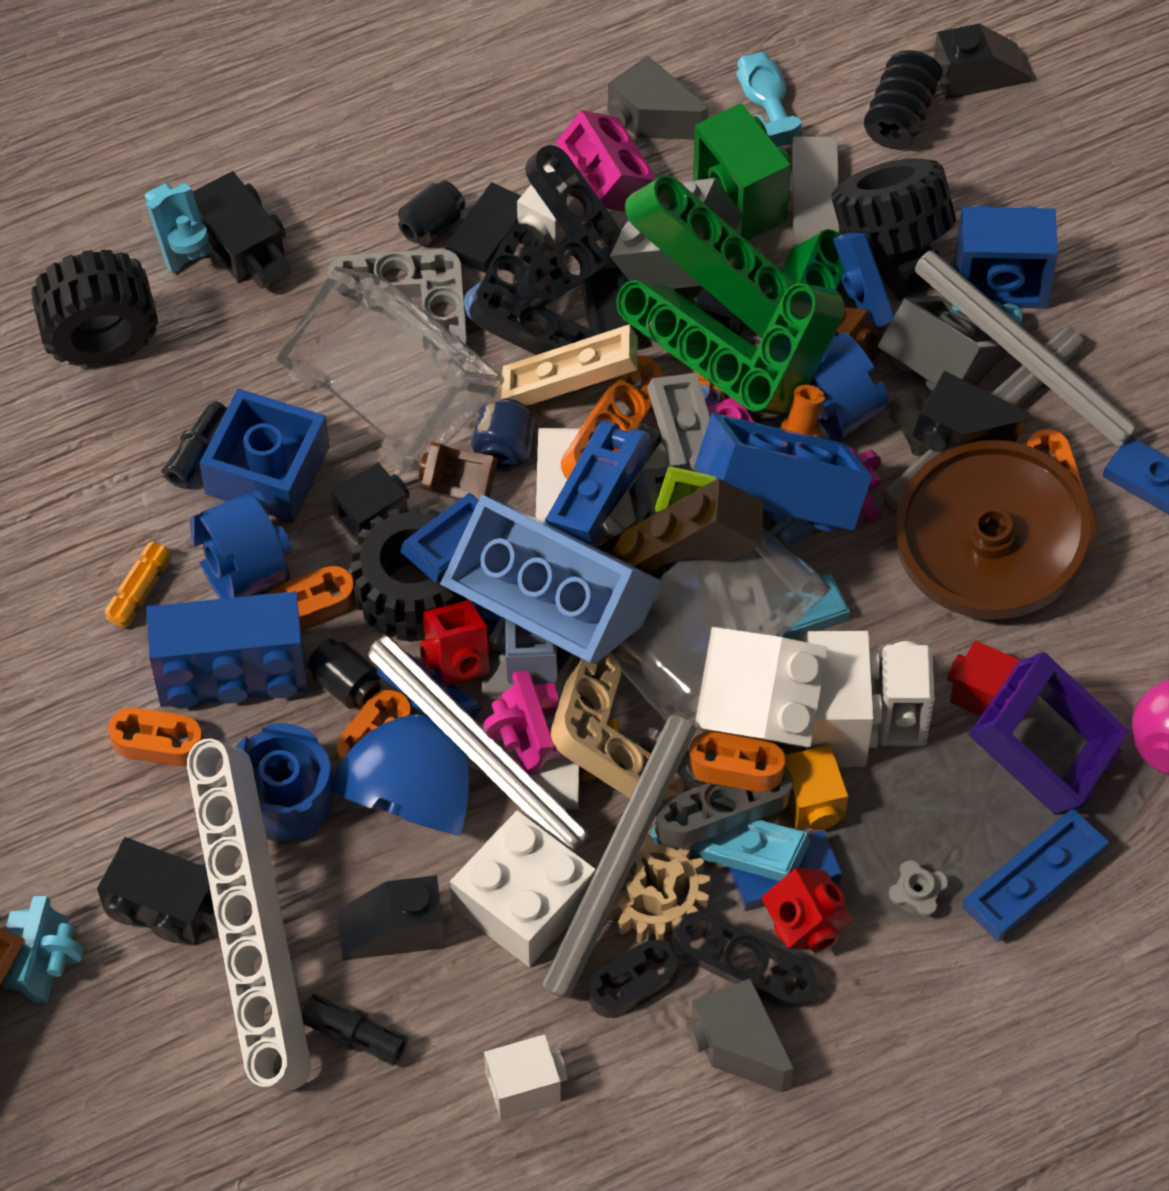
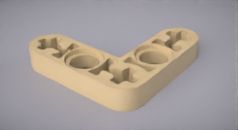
M612 652L608 653L596 664L589 663L577 656L570 666L551 727L553 744L566 758L628 798H631L651 753L607 725L621 676L619 661ZM594 674L598 678L597 680L592 678ZM578 694L589 700L594 710L585 705ZM575 724L581 726V727L578 729V731H577V728L574 726ZM610 753L622 761L626 770L614 762ZM677 772L663 800L684 792L685 786Z

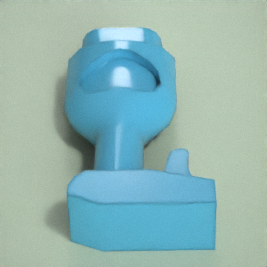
M766 52L741 57L737 62L739 70L736 72L742 89L752 103L766 110L771 122L766 124L760 115L756 114L754 116L761 119L767 130L768 137L777 148L792 144L793 136H801L802 122L796 116L788 117L782 105V100L787 92V85L777 62L770 60Z

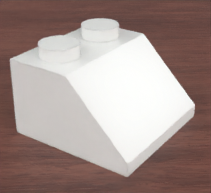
M712 627L695 727L785 745L811 747L828 646L783 637Z

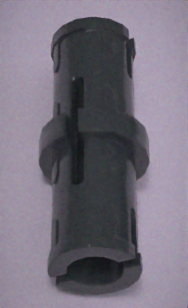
M313 993L312 997L308 998L301 1013L304 1026L323 1032L340 1041V1046L351 1051L356 1048L377 1057L391 1066H395L396 1062H399L407 1045L408 1035L389 1029L369 1019L368 1013L358 1008L351 1011L332 1003L316 993Z

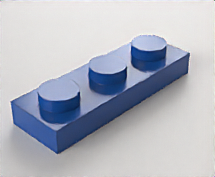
M1072 808L965 897L962 908L997 942H1000L1107 851L1109 841Z

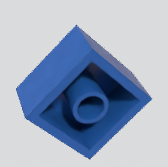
M986 205L962 207L954 257V269L991 300L1000 302L1003 305L1011 303L1018 308L1047 309L1058 257L1056 209L1033 206L1023 208H1003Z
M238 388L199 463L205 495L230 501L242 495L259 491L267 503L269 515L294 522L330 448L326 415Z

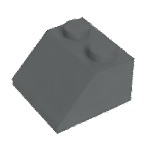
M940 296L904 298L877 346L890 355L888 361L895 367L908 373L915 371L928 379L925 384L932 391L943 371L949 372L977 386L1007 353L1002 346L966 315L955 312L952 309V304Z

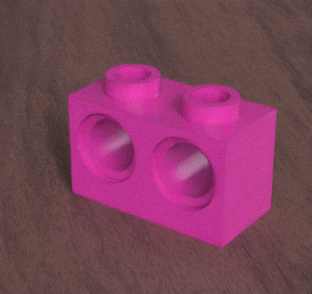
M581 110L556 141L558 147L567 153L606 209L626 212V199L637 190L657 179L619 117Z

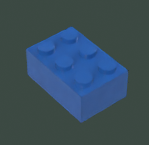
M711 413L694 466L699 473L716 476L717 479L720 478L764 502L763 513L772 519L783 522H790L792 517L808 520L811 526L827 532H835L837 527L854 531L873 477L845 443L716 413Z
M296 591L146 606L149 659L160 707L172 706L184 709L190 708L197 703L215 701L239 703L246 698L264 696L288 698L295 693L308 692L304 640Z

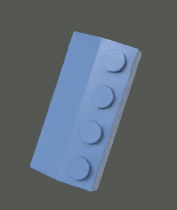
M481 494L440 584L581 659L596 664L642 627L663 581L511 505Z

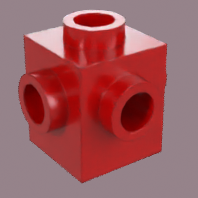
M470 600L423 612L425 640L419 642L421 659L427 670L433 669L443 686L465 683L470 679L490 674L489 654L494 652L488 640L491 631Z
M795 868L761 897L774 922L776 935L786 944L788 949L811 950L815 953L824 951L836 944L839 940L838 934L854 922L845 906V897L842 891L832 882L826 870Z

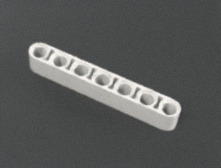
M211 738L203 739L190 750L187 758V770L244 1068L248 1078L258 1086L284 1091L295 1090L301 1087L308 1079L311 1071V1061L252 763L249 755L243 749ZM223 757L222 769L216 775L217 762ZM232 805L233 814L228 823H226L225 815L228 808ZM242 854L243 862L241 868L235 873L236 859ZM251 903L252 915L248 922L245 923L244 913ZM261 953L262 965L259 971L255 974L254 962L256 957ZM271 1004L272 1016L265 1025L264 1012L266 1007ZM280 1054L282 1067L277 1076H275L274 1062Z

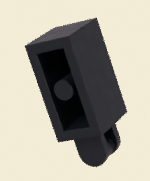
M231 171L193 191L202 223L205 225L209 235L208 242L210 248L238 283L251 277L258 287L263 289L269 286L270 283L291 273L284 255L282 239L286 237V232L283 224L276 214L271 213L268 215L262 207V202L256 189L250 183L244 185L236 173Z
M124 837L97 887L105 913L121 924L132 925L133 922L149 927L158 937L172 943L183 940L196 945L202 932L219 937L216 916L211 915L214 906L206 867Z

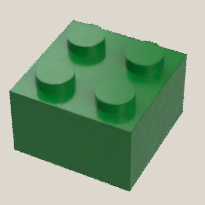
M740 103L696 124L693 181L717 179L743 214L736 232L745 240H748L785 222L787 219L788 200L790 199L789 182L790 172L793 169L792 162L787 152L782 147L777 148L768 137L767 130L761 119L757 116L753 117L745 106Z

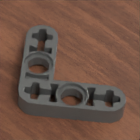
M701 729L703 733H704V732H716V731ZM758 762L755 769L765 770L767 764ZM785 766L783 779L780 785L776 787L778 792L773 793L772 791L755 792L706 783L668 797L662 801L656 813V835L662 843L670 847L683 848L777 814L786 809L790 803L793 783L791 773ZM723 797L733 800L738 807L732 812L725 813L715 810L710 803L717 798ZM676 817L680 823L687 822V825L681 826L677 821L670 822V819Z

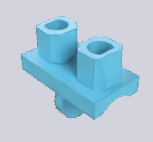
M164 183L146 193L145 198L147 202L145 204L166 267L172 273L179 271L189 260L205 257L212 253L208 242L209 235L207 229L202 223L192 189L186 183L175 188L168 183Z
M33 896L30 909L10 911L6 924V931L24 938L26 943L2 987L4 989L21 991L33 1003L48 1002L54 976H62L65 964L71 965L81 962L84 951L81 944L72 940L74 927L69 924V919L50 906L51 900L47 896Z

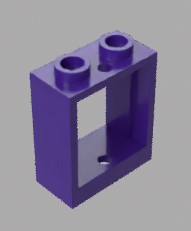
M1042 652L1017 662L968 735L1046 808L1055 814L1072 808L1080 809L1090 802L1097 792L1095 783L1102 772L1112 767L1122 753L1119 747L1129 733V730L1046 652ZM1038 695L1087 740V743L1063 779L1058 777L1012 734Z

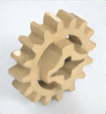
M651 834L646 835L644 846H641L629 871L633 878L625 883V890L620 891L607 918V921L620 918L618 921V933L623 935L632 928L637 931V943L642 944L647 934H655L656 940L665 941V933L673 932L676 924L687 914L708 910L709 895L706 893L710 891V876L702 875L704 873V860L702 858L689 860L691 846L676 850L664 843L662 845H655ZM688 887V896L679 907L677 898L684 895V889Z

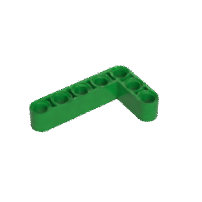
M660 176L626 199L625 211L629 222L761 338L789 287L794 284L804 283L836 291L844 273L833 238L841 234L835 230H823L793 247L780 271L672 176Z
M637 280L628 281L618 292L617 310L623 320L746 409L754 412L784 416L790 414L794 390L800 385H810L842 321L844 302L837 291L804 283L792 285L784 293L757 349L672 288L664 285Z

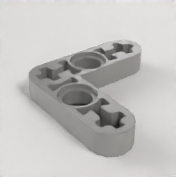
M445 249L353 254L340 256L330 264L328 269L329 287L331 293L342 301L422 297L425 354L428 363L432 367L444 371L454 370L464 363L467 356L462 273L460 260L455 253ZM394 268L404 270L408 274L405 279L399 282H389L382 277L386 271ZM421 268V279H416L415 269ZM445 268L446 276H436V269ZM374 271L375 282H369V272ZM354 274V282H344L345 275ZM438 303H449L456 308L453 314L446 317L436 316L430 311ZM450 332L451 351L442 352L440 333Z

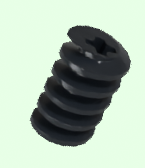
M906 50L893 54L887 61L880 84L875 90V96L871 100L869 110L864 117L863 125L866 133L874 142L890 149H906L912 146V137H915L920 132L922 121L926 118L927 109L932 103V96L936 93L937 84L942 78L943 69L940 63L932 56L919 51Z

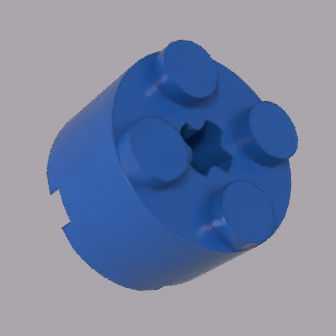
M836 331L810 385L823 391V397H825L816 424L819 428V434L823 439L832 441L843 439L889 409V398L883 382L881 381L874 386L869 371L875 368L859 344L845 332L839 334Z
M259 491L242 495L191 517L190 530L194 547L203 544L206 559L200 561V564L209 584L219 599L254 596L290 580V572L284 555L291 553L290 541L281 526L273 527L269 519L267 503Z
M277 723L262 727V732L249 739L246 736L236 747L243 749L249 755L252 763L266 838L273 841H291L295 839L305 841L310 839L327 819L334 802V793L332 792L333 780L328 754L318 742V738L303 727L287 723Z

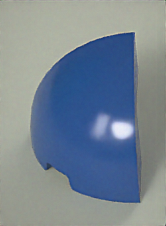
M426 714L396 718L372 730L349 751L332 778V792L368 808H375L398 815L406 821L457 836L461 835L469 795L467 756Z

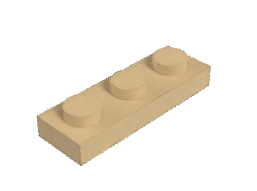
M629 324L505 365L502 370L501 399H515L525 407L636 371L638 337Z

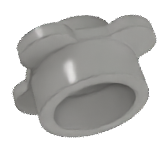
M910 860L902 863L899 869L901 876L897 884L889 889L890 901L895 905H900L903 910L911 914H919L921 916L934 914L937 909L936 901L939 892L947 888L948 880L946 876L940 871L932 873L922 869L916 861ZM915 885L922 886L923 890L917 892L913 889V887Z

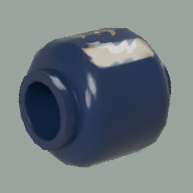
M504 398L487 403L479 410L471 439L473 452L498 458L496 471H510L528 461L537 430L536 419L521 402L515 399Z

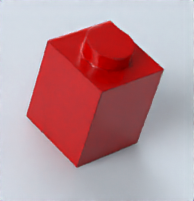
M974 640L966 657L958 654L948 673L947 681L953 683L950 703L981 716L1017 662L1021 660Z

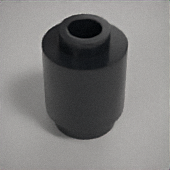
M442 180L438 184L431 183L398 210L399 229L409 241L428 245L460 219L461 211L465 209V200L452 183L446 180Z
M333 638L327 639L314 650L309 658L307 666L313 672V679L348 709H354L358 706L363 707L381 689V684L379 683L381 677L375 673L378 668L346 642H337Z

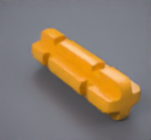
M155 541L146 545L140 555L143 560L135 562L117 590L120 596H114L105 609L106 619L111 624L117 625L120 628H126L131 624L137 614L134 609L142 607L160 579L157 573H163L171 561L170 550L166 546L160 545Z

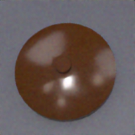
M983 440L956 446L938 454L925 463L905 487L899 500L895 520L897 551L907 575L917 588L929 599L952 612L980 619H1006L1026 615L1047 606L1059 598L1073 584L1081 572L1087 558L1091 534V517L1088 503L1081 487L1070 472L1044 452L1024 444L1001 440Z

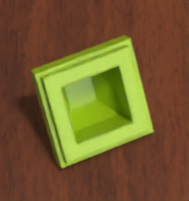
M668 466L655 506V512L663 510L717 479L716 476Z

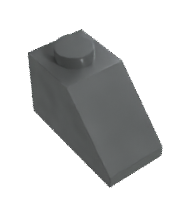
M648 55L608 83L607 109L609 115L619 117L622 124L638 138L694 140L695 125L708 119V106Z
M750 978L692 1001L691 1021L686 1023L688 1035L697 1052L705 1051L712 1067L781 1093L791 1089L794 1068Z

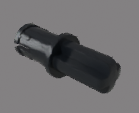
M215 401L208 405L193 428L185 430L180 436L181 443L178 449L161 470V473H164V478L171 484L179 488H186L189 485L227 410V407L222 403Z

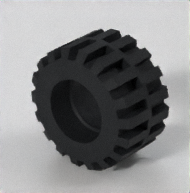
M912 158L875 165L852 175L832 192L831 199L841 235L845 233H864L868 238L874 257L897 255L923 247L944 235L956 222V214L942 164L934 160Z
M103 249L100 252H92V250L83 251L82 254L75 256L71 254L62 258L63 261L51 264L46 268V273H42L37 277L36 285L32 287L31 294L41 341L45 351L48 354H53L54 359L60 362L68 361L69 365L74 366L87 364V367L98 366V364L114 363L120 358H127L135 354L134 351L136 349L145 347L149 343L148 338L154 337L157 331L158 317L145 268H142L141 263L136 258L130 259L129 254L123 252L114 254L112 250Z
M408 507L409 513L402 514L399 513L398 509L388 511L387 519L383 520L378 516L370 521L371 531L362 529L357 536L358 545H353L351 571L355 601L358 610H363L366 622L369 625L377 623L378 632L386 636L391 631L396 632L397 639L408 641L409 635H418V641L425 640L424 611L466 601V598L440 584L442 579L436 583L431 578L419 583H403L390 577L397 569L407 565H414L401 553L403 542L440 515L439 511L430 508L427 514L420 513L419 507Z

